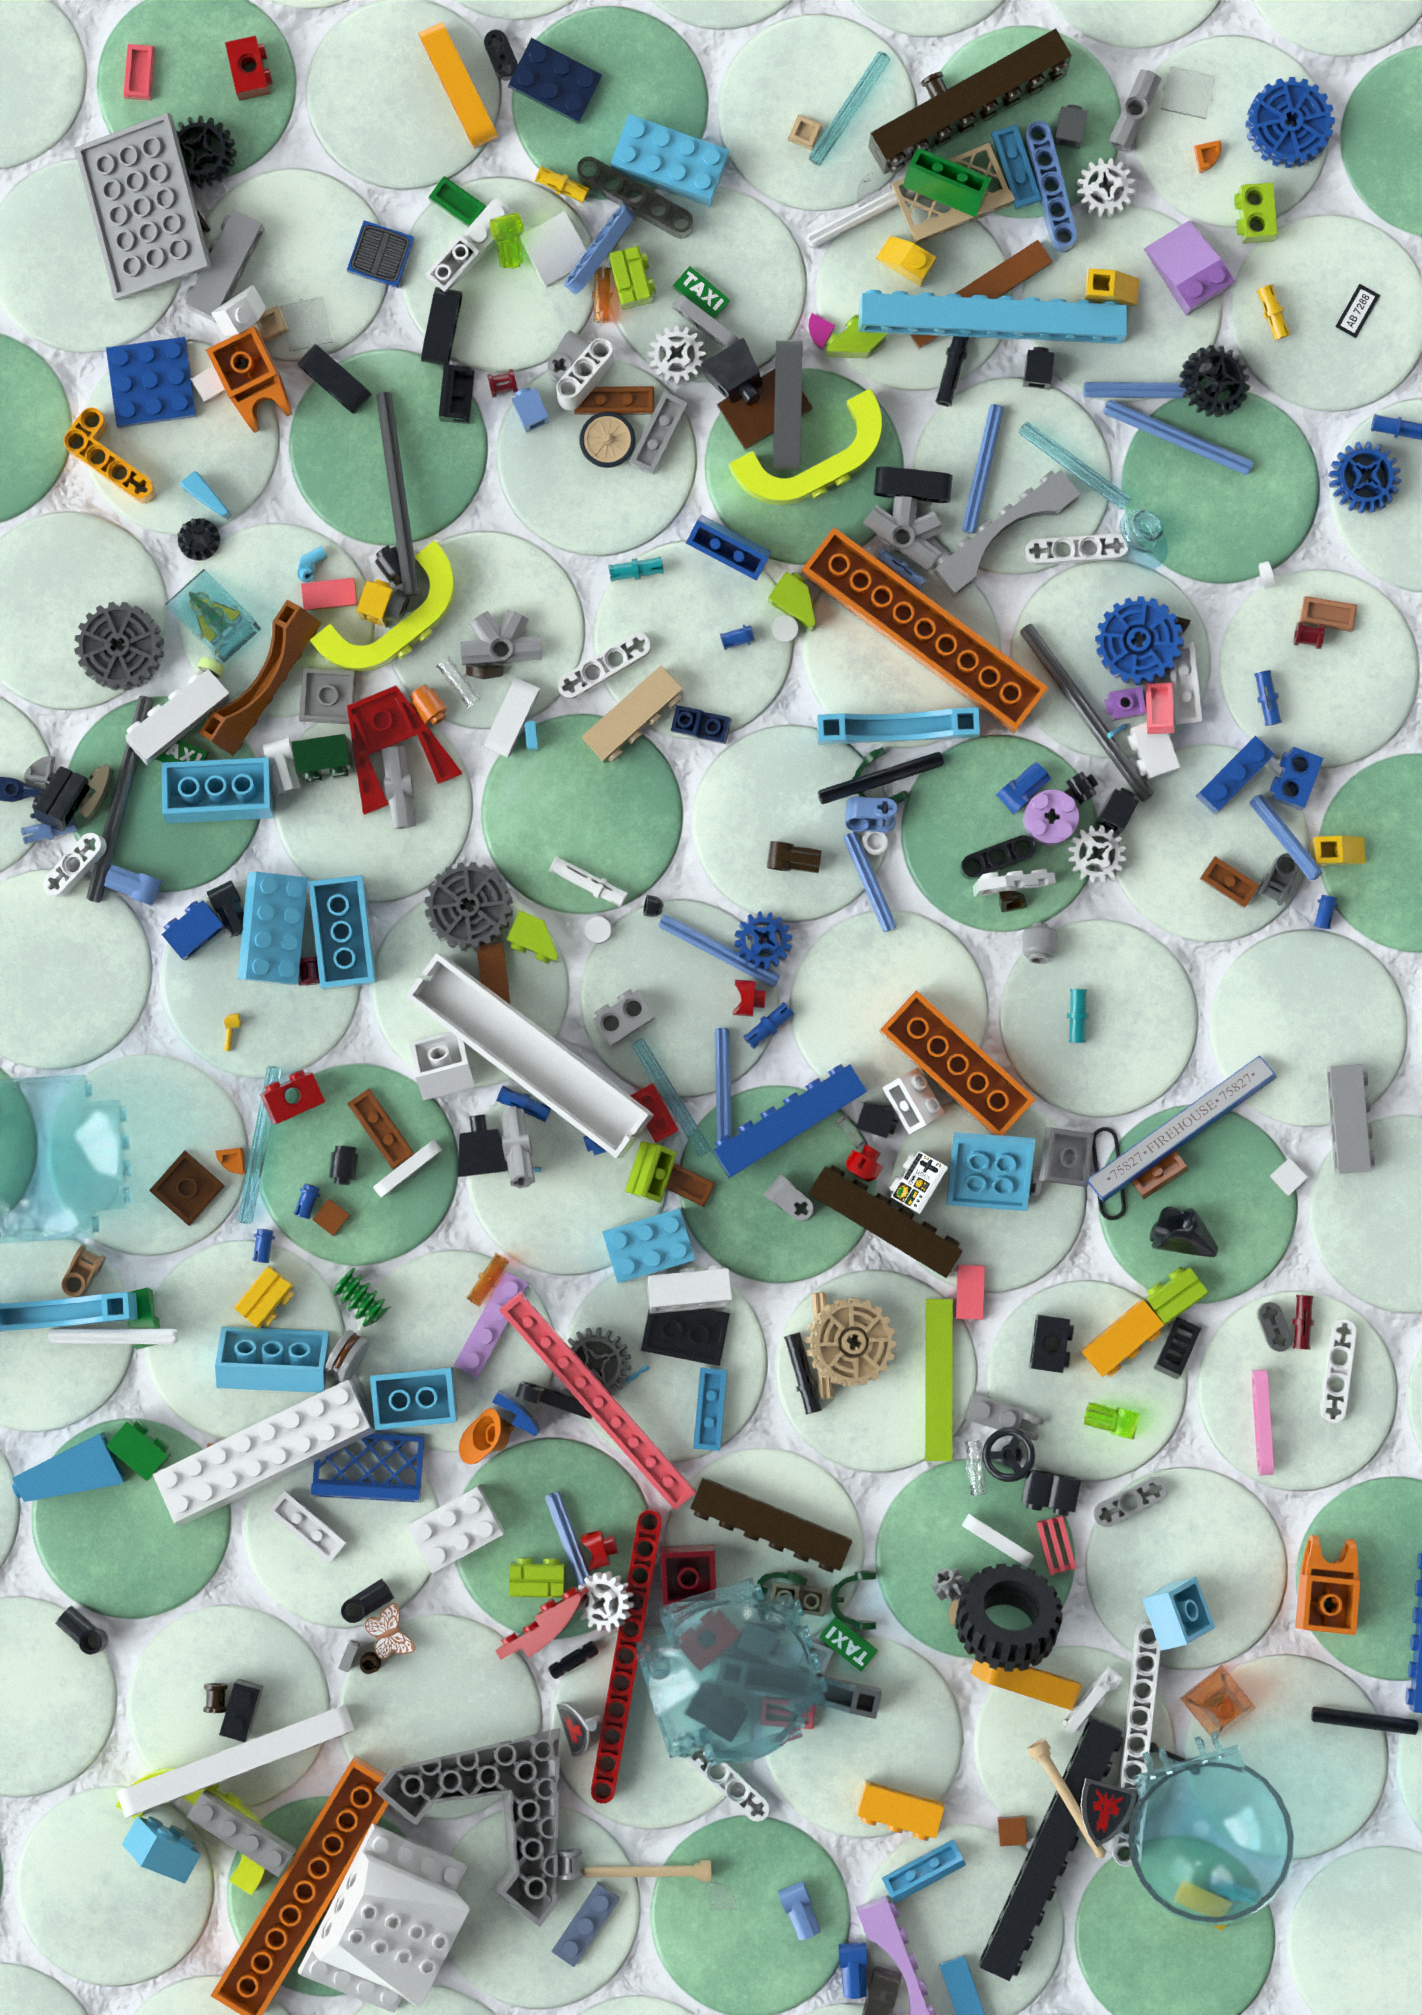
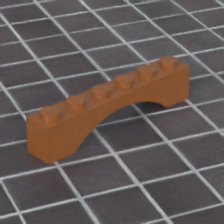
M286 600L272 621L270 649L258 676L237 699L214 710L199 731V734L234 756L236 751L243 745L244 739L250 730L257 724L258 718L266 706L271 703L280 685L287 679L288 673L296 661L301 658L304 649L310 642V639L316 635L322 622L302 607Z

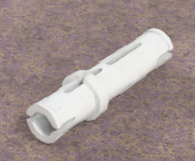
M556 856L550 867L549 872L593 893L595 898L601 897L621 908L628 895V892L607 883V879L595 877Z

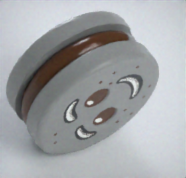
M352 1330L345 1332L327 1360L325 1373L338 1378L340 1382L349 1380L364 1359L369 1347V1340L357 1335Z

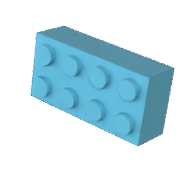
M629 114L611 161V172L711 207L729 160V150Z
M257 871L248 873L238 980L298 985L308 885L307 877Z
M362 875L308 881L321 989L327 990L377 984L365 878Z

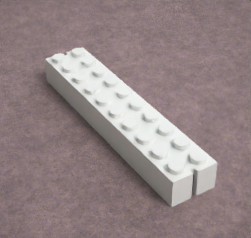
M436 953L422 972L426 976H431L432 979L419 977L405 997L615 1158H623L637 1139L633 1134H641L654 1114L446 955Z

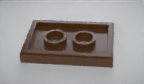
M775 369L761 377L763 384L756 389L761 396L757 403L747 405L744 399L741 398L734 403L724 399L717 404V407L744 450L774 433ZM803 391L801 416L813 409Z

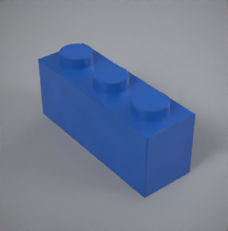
M702 514L696 521L686 541V544L756 581L772 551Z
M1254 736L1196 797L1211 812L1216 814L1275 754L1257 736Z

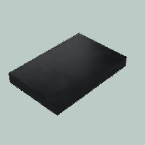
M649 1307L641 1351L720 1366L730 1313L711 1309H696L650 1314Z

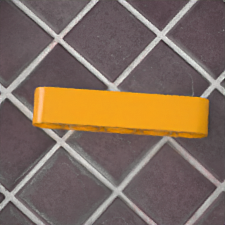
M443 22L419 32L420 40L473 148L475 149L498 138L488 113Z

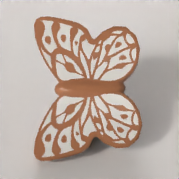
M392 1603L384 1608L380 1613V1618L369 1617L365 1622L367 1632L377 1639L375 1645L376 1655L383 1660L387 1659L393 1651L399 1655L415 1651V1645L412 1640L400 1632V1627L398 1626L400 1610L397 1603Z

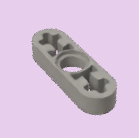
M679 295L671 305L679 315L724 349L739 340L731 331L686 297Z
M1150 1477L1114 1495L1095 1507L1093 1513L1095 1521L1103 1527H1111L1156 1504L1166 1496V1484L1157 1477ZM1153 1482L1156 1486L1160 1485L1159 1495L1156 1497L1153 1494L1145 1496L1148 1502L1143 1504V1499L1136 1490L1141 1488L1142 1493L1150 1489V1483ZM1128 1494L1135 1495L1138 1500L1137 1506L1132 1510L1125 1509L1122 1503L1123 1498ZM1117 1500L1118 1507L1124 1514L1119 1516V1512L1116 1511L1110 1515V1521L1107 1522L1104 1518L1100 1519L1101 1509L1104 1507L1107 1510L1115 1508L1112 1502Z

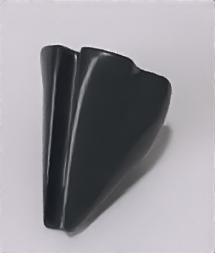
M1165 1207L1161 1210L1158 1221L1151 1229L1150 1241L1153 1242L1152 1247L1154 1249L1204 1257L1217 1256V1244L1198 1213L1192 1208L1181 1210Z

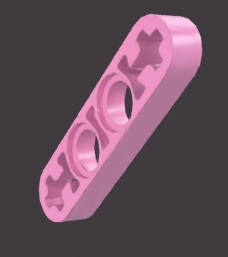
M1252 1370L1251 1380L1257 1469L1259 1476L1273 1475L1274 1459L1267 1370Z

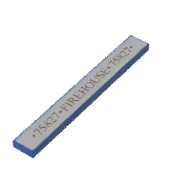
M1259 1055L1088 1178V1184L1104 1203L1276 1079L1275 1072Z

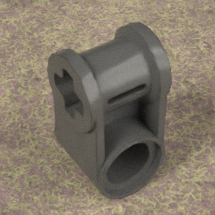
M1288 853L1281 854L1275 858L1257 891V895H1265L1277 901L1279 906H1282L1291 889V884L1299 871V866ZM1283 858L1291 860L1293 868L1289 873H1285L1280 869L1279 864Z

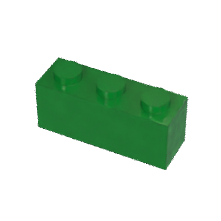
M917 148L908 165L903 187L976 218L986 199L992 178Z

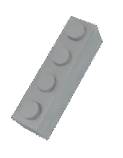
M234 209L230 216H225L221 224V230L223 231L219 239L215 238L210 245L209 253L211 254L209 258L212 268L198 272L197 276L199 278L195 286L191 285L185 295V300H187L185 304L189 310L215 323L217 322L211 312L230 300L265 231L262 223Z
M1363 1064L1326 1067L1334 1173L1371 1172V1166L1375 1164L1374 1151L1369 1150V1139H1372L1373 1133L1371 1123H1367V1112H1370L1369 1096H1365L1364 1086L1368 1085L1367 1070H1363Z
M207 1789L203 1791L187 1815V1818L277 1877H279L296 1850L295 1847Z

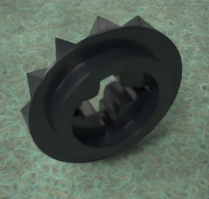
M192 518L182 525L177 534L178 546L181 552L192 560L202 561L212 557L220 545L218 529L212 522L204 518ZM191 532L198 535L204 533L203 540L207 546L205 547L200 543L193 545L194 538Z

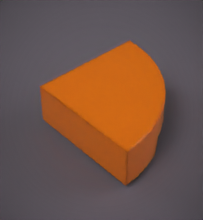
M1221 140L1194 146L1199 173L1209 170L1216 163L1221 151Z
M243 1148L215 1151L218 1161L225 1169L235 1174H246Z

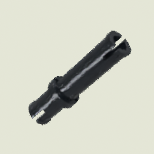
M953 336L952 343L947 348L946 365L935 400L938 405L952 406L961 366L968 354L966 348L969 337Z
M801 1332L784 1336L798 1383L796 1390L797 1392L800 1391L805 1414L821 1411L822 1407L816 1391L817 1381L813 1380Z

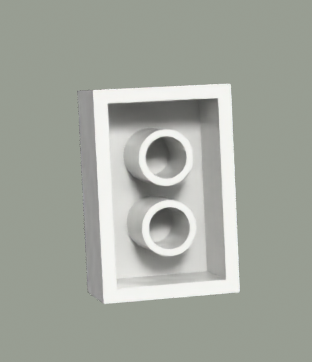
M480 1485L406 1525L432 1574L505 1533Z

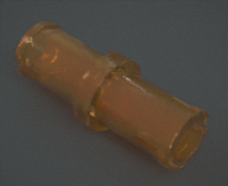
M599 267L595 272L592 298H594L593 322L596 323L601 321V312H603V323L610 322V299L613 298V292H610L611 268L604 267L603 278L602 267Z
M495 1252L494 1257L484 1272L479 1273L478 1281L466 1298L481 1307L482 1302L492 1287L495 1288L497 1286L498 1278L510 1261Z

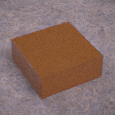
M328 1199L312 1220L329 1234L335 1236L351 1215L331 1199Z
M1024 1815L997 1817L1000 1846L1027 1844Z

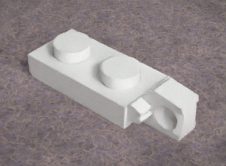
M1108 1666L1097 1681H1093L1077 1701L1074 1711L1070 1710L1061 1721V1724L1072 1734L1076 1730L1080 1731L1087 1724L1089 1713L1093 1708L1097 1710L1103 1704L1106 1698L1104 1696L1105 1693L1116 1689L1122 1677Z

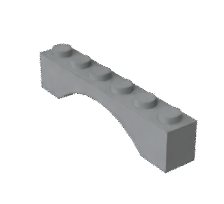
M1061 469L1055 474L1053 471H1050L1040 480L1042 484L1035 490L1032 487L1027 489L1019 496L1021 501L1015 506L1008 504L998 513L1000 517L993 523L990 520L985 522L977 529L978 535L973 539L969 536L956 546L959 550L951 556L949 553H946L935 562L938 566L935 568L934 573L953 597L975 580L984 552L991 542L1004 530L1028 518L1043 515H1059L1079 499L1081 494Z

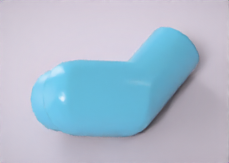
M322 546L300 558L297 575L301 581L311 582L314 578L316 564L327 558Z

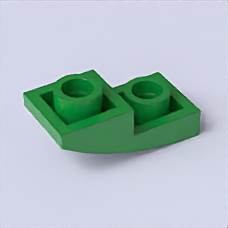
M147 1287L131 1291L136 1293L138 1320L127 1321L129 1328L160 1329L159 1318L154 1314L153 1290ZM133 1344V1345H134V1348H135L136 1350H138V1349H142V1348H146V1347H150V1346H154V1345H158V1344Z

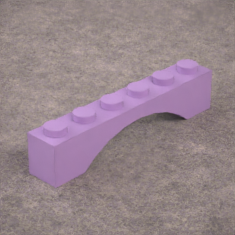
M887 1896L857 1906V1913L866 1937L884 1949L900 1968L909 1992L908 2015H936L932 2004L927 2006L923 1997L928 1994L923 1979L917 1980L914 1970L918 1969L914 1954H908L904 1945L909 1943L904 1927L898 1928L895 1918L900 1917L896 1904L894 1902L889 1903Z

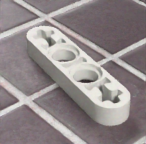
M1121 534L1042 538L1031 540L1025 547L1024 556L1029 563L1034 565L1117 560L1125 556L1129 544L1128 540ZM1100 540L1105 541L1104 546H1110L1114 540H1118V544L1123 545V548L1119 550L1118 554L1115 553L1114 549H1105V555H1101L1102 544ZM1088 541L1095 543L1097 546V552L1091 556L1084 554L1082 550V545ZM1047 544H1052V558H1048L1049 553H1041L1039 558L1036 559L1034 554L1029 553V551L1033 550L1034 545H1038L1039 550H1047ZM1058 544H1067L1071 550L1070 555L1067 557L1058 556L1055 550Z
M642 633L632 634L563 675L558 682L559 693L566 699L577 698L644 658L650 651L649 638ZM634 640L644 641L646 643L643 645L644 651L639 652L636 649L630 652L633 658L628 660L626 652L621 647L626 645L627 650L634 646ZM618 652L623 656V662L620 666L614 667L609 664L608 657L611 653ZM589 666H596L600 669V676L596 680H589L585 676V671ZM580 672L582 680L587 685L582 687L580 682L574 686V693H571L569 690L564 692L565 681L569 680L571 683L577 681L578 677L575 674Z
M1347 1319L1334 1321L1330 1328L1320 1415L1325 1421L1332 1424L1341 1422L1345 1417L1356 1340V1327L1353 1322ZM1343 1323H1346V1328L1350 1329V1334H1345L1343 1342L1349 1343V1348L1341 1345L1334 1346V1341L1340 1342L1341 1334L1337 1333L1336 1330L1337 1327L1341 1328ZM1337 1350H1343L1347 1354V1361L1343 1365H1336L1333 1361V1354ZM1333 1377H1340L1344 1382V1386L1339 1392H1333L1329 1387V1382ZM1328 1394L1335 1397L1342 1396V1401L1336 1400L1335 1408L1340 1409V1413L1335 1414L1333 1419H1330V1414L1326 1413V1409L1332 1407L1333 1399H1327Z
M698 1739L688 1744L686 1748L687 1760L735 1806L753 1821L759 1822L767 1818L770 1807L766 1798L703 1740ZM702 1746L704 1748L703 1755L707 1759L710 1758V1755L715 1757L709 1761L705 1769L701 1767V1765L705 1764V1761L700 1757L692 1758L693 1747L698 1749ZM714 1764H721L725 1767L726 1773L722 1778L716 1779L710 1774V1768ZM739 1782L745 1786L744 1795L734 1797L730 1793V1787L733 1783ZM750 1792L754 1794L751 1800L755 1804L760 1802L764 1804L762 1806L764 1813L760 1814L757 1812L752 1814L753 1807L748 1802H746L745 1806L741 1804L748 1798Z

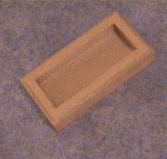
M1304 596L1299 622L1317 627L1323 625L1329 629L1352 632L1357 605Z

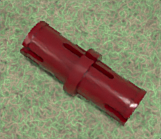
M1296 1295V1317L1292 1324H1295L1293 1349L1310 1350L1311 1326H1314V1320H1312L1314 1296Z

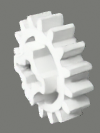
M1099 158L1097 166L1090 162L1088 164L1089 171L1084 169L1081 171L1080 175L1084 179H1078L1077 186L1082 187L1077 191V196L1084 197L1081 201V206L1087 204L1090 206L1088 213L1098 210V217H1101L1103 212H1107L1108 216L1112 217L1114 210L1118 213L1123 211L1122 204L1126 206L1130 204L1131 200L1128 197L1133 196L1135 190L1129 187L1134 184V179H1127L1131 171L1129 169L1122 171V162L1115 166L1113 165V158H1110L1107 164H1104L1102 158ZM1097 174L1096 182H1092L1090 185H1088V182L1091 179V177ZM1103 182L1106 187H1110L1108 194L1104 188H1101ZM1123 191L1121 197L1114 202V195ZM1093 198L1098 199V200L1101 201L1102 203H1099V202L1095 201Z
M675 325L674 332H670L666 327L664 328V336L658 333L655 335L657 343L650 342V348L654 350V352L648 353V358L654 360L650 363V368H658L656 377L659 378L665 375V383H668L671 378L675 380L676 385H679L682 378L686 383H689V375L697 377L698 372L696 368H702L701 363L703 362L699 359L706 358V352L699 351L704 347V343H696L698 334L694 333L690 336L688 327L683 332H679L678 325ZM682 339L681 342H672L671 340ZM661 348L663 349V352L666 354V357L663 359L662 363L659 360V352ZM691 348H693L695 353L693 363L691 362V359L687 356V354L691 351ZM681 351L682 359L678 357L672 359V352L679 353ZM672 369H682L683 371L673 372V371H671V370H672Z
M1092 825L1089 826V833L1087 834L1084 830L1079 831L1080 839L1072 838L1071 841L1075 844V847H1069L1067 850L1073 853L1068 862H1075L1076 866L1072 869V872L1079 870L1081 872L1079 879L1082 880L1084 877L1089 876V883H1093L1095 878H1098L1100 883H1104L1106 875L1113 879L1115 877L1113 870L1118 872L1122 870L1118 862L1126 861L1124 856H1120V853L1126 850V847L1118 846L1122 838L1117 837L1114 839L1112 837L1113 829L1105 833L1103 825L1099 827L1098 831H1095ZM1092 837H1100L1107 840V842L1099 843ZM1083 844L1085 856L1080 860L1079 850ZM1092 848H1094L1095 851L1106 848V850L1103 851V854L1100 856L1101 861L1098 858L1087 861V859H1089L1091 857L1090 855H1092L1093 853ZM1113 849L1114 860L1112 865H1110L1108 855L1109 852ZM1089 865L1095 866L1102 872H1093L1086 867Z
M600 1571L594 1573L593 1576L586 1577L584 1579L585 1583L578 1586L579 1590L586 1586L589 1590L580 1608L584 1612L580 1617L581 1620L588 1618V1627L591 1628L597 1624L598 1631L605 1629L611 1631L616 1629V1626L624 1625L623 1619L631 1616L627 1609L634 1607L633 1603L628 1602V1598L632 1597L633 1593H626L625 1590L629 1584L624 1583L621 1585L619 1583L621 1576L617 1575L612 1578L610 1571L603 1574Z

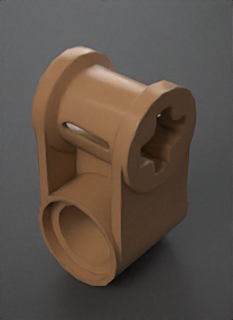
M82 1244L75 1253L70 1267L62 1279L61 1288L63 1292L71 1297L85 1295L94 1278L100 1272L106 1257L103 1255L99 1257L86 1250V1246ZM84 1258L91 1261L93 1264L88 1263L84 1260ZM74 1277L79 1278L82 1284L81 1289L76 1293L69 1289V1281Z

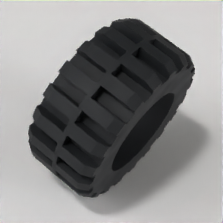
M1006 1563L997 1564L996 1568L988 1566L983 1568L981 1573H975L962 1590L955 1619L958 1639L961 1643H965L964 1649L969 1655H976L975 1660L981 1664L984 1662L990 1664L989 1668L997 1670V1667L1004 1668V1671L1013 1672L1014 1668H1018L1019 1671L1027 1670L1030 1664L1036 1666L1042 1662L1043 1658H1047L1052 1652L1053 1646H1055L1063 1617L1061 1612L1062 1603L1059 1598H1056L1058 1593L1054 1586H1048V1580L1042 1575L1040 1577L1037 1576L1035 1570L1030 1568L1025 1570L1020 1568L1021 1565L1013 1564L1012 1567L1006 1566ZM996 1605H1010L1022 1610L1030 1618L1032 1625L1022 1630H1008L992 1622L985 1610Z

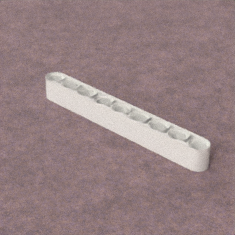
M1151 1622L1140 1623L1134 1633L1118 1787L1136 1791L1137 1799L1129 1818L1134 1821L1133 1828L1130 1831L1121 1830L1111 1841V1854L1116 1863L1123 1867L1131 1866L1135 1863L1139 1849L1161 1650L1155 1637L1150 1642L1142 1641V1632L1148 1628L1153 1629ZM1143 1656H1150L1152 1658V1664L1147 1669H1141L1138 1665L1139 1659ZM1140 1683H1147L1149 1685V1691L1144 1696H1138L1135 1692L1136 1686ZM1137 1710H1144L1146 1712V1718L1141 1723H1135L1132 1720V1716ZM1134 1737L1143 1739V1745L1138 1750H1132L1129 1747V1743ZM1132 1764L1140 1766V1772L1135 1777H1129L1126 1774L1127 1768ZM1128 1846L1131 1848L1130 1855L1127 1858H1119L1117 1856L1119 1848Z
M343 1705L129 1786L116 1793L124 1816L128 1818L355 1731L347 1706Z

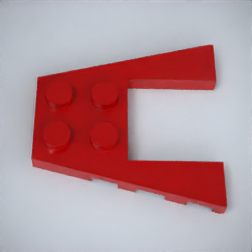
M396 685L347 705L364 815L389 805L368 755L417 735L438 784L462 774V771Z

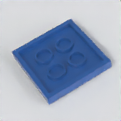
M185 337L106 348L115 420L118 428L197 417Z

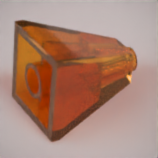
M1223 1665L1219 1666L1180 1698L1213 1741H1216L1256 1708Z

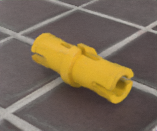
M542 165L535 178V182L555 190L556 194H564L580 203H584L590 187L569 179L568 175H560Z
M1273 284L1256 290L1264 309V319H1267L1274 341L1291 335L1284 319V308L1279 304Z

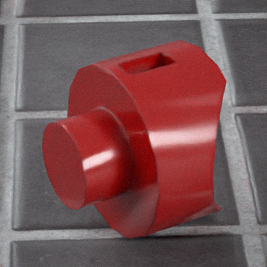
M735 979V986L740 993L741 1001L733 1009V1015L753 1017L754 1008H765L766 991L756 990V981Z
M866 1144L861 1153L852 1149L846 1160L847 1170L861 1179L871 1182L878 1178L883 1169V1166L876 1162L881 1153Z
M600 1529L580 1536L581 1543L592 1553V1559L589 1562L590 1570L610 1565L609 1555L618 1553L614 1535L604 1538Z

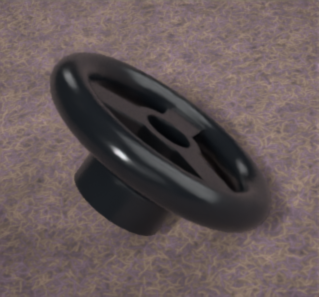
M1015 1428L999 1429L992 1433L984 1444L982 1452L983 1463L987 1471L994 1478L1004 1482L1018 1481L1031 1471L1035 1462V1448L1031 1439L1024 1432ZM1013 1436L1010 1444L1004 1446L1001 1451H991L993 1444L999 1438ZM1021 1441L1027 1449V1461L1023 1468L1019 1464L1023 1459V1452L1019 1447ZM1009 1450H1012L1014 1454L1011 1460H1008L1006 1457V1453ZM1001 1459L1004 1464L1011 1466L1014 1473L1005 1474L998 1471L991 1460Z

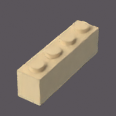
M659 666L582 736V740L603 763L607 760L613 762L623 752L620 749L627 742L633 744L641 737V729L647 724L653 726L662 717L661 711L667 706L671 709L682 699L680 694L683 693V689L662 666Z

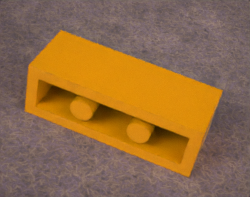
M1140 1299L1079 1352L1101 1377H1104L1106 1374L1111 1377L1121 1369L1120 1362L1126 1357L1131 1360L1141 1352V1344L1147 1339L1149 1342H1152L1162 1334L1160 1328L1164 1326V1323L1147 1303Z
M865 1781L856 1813L857 1816L861 1817V1822L874 1826H876L877 1822L887 1825L888 1830L902 1833L904 1829L914 1832L913 1837L928 1841L929 1837L936 1839L945 1807L943 1803Z

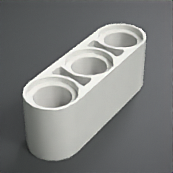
M598 338L592 341L558 381L556 387L557 399L563 409H576L612 368L614 355L613 346L609 340ZM599 353H605V354H607V355L604 356V357H598V356H596V355L599 354ZM583 372H589V373H591V374L588 375V376H581V375H580V374L583 373ZM567 391L574 392V394L570 396L564 395V393Z
M517 677L514 679L486 738L485 748L506 758L510 757L541 688Z

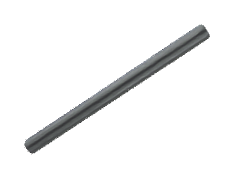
M379 392L376 395L403 592L405 596H415L420 591L392 394L390 392Z
M1031 623L1020 630V634L1139 799L1144 802L1152 797L1154 793L1116 739L1114 737H1107V733L1110 731Z
M139 696L132 724L137 721L142 723L149 717L147 714L152 709L154 702L152 698ZM128 743L124 751L102 836L106 841L107 848L104 855L95 863L86 897L87 900L96 903L102 901L105 878L111 866L139 756Z

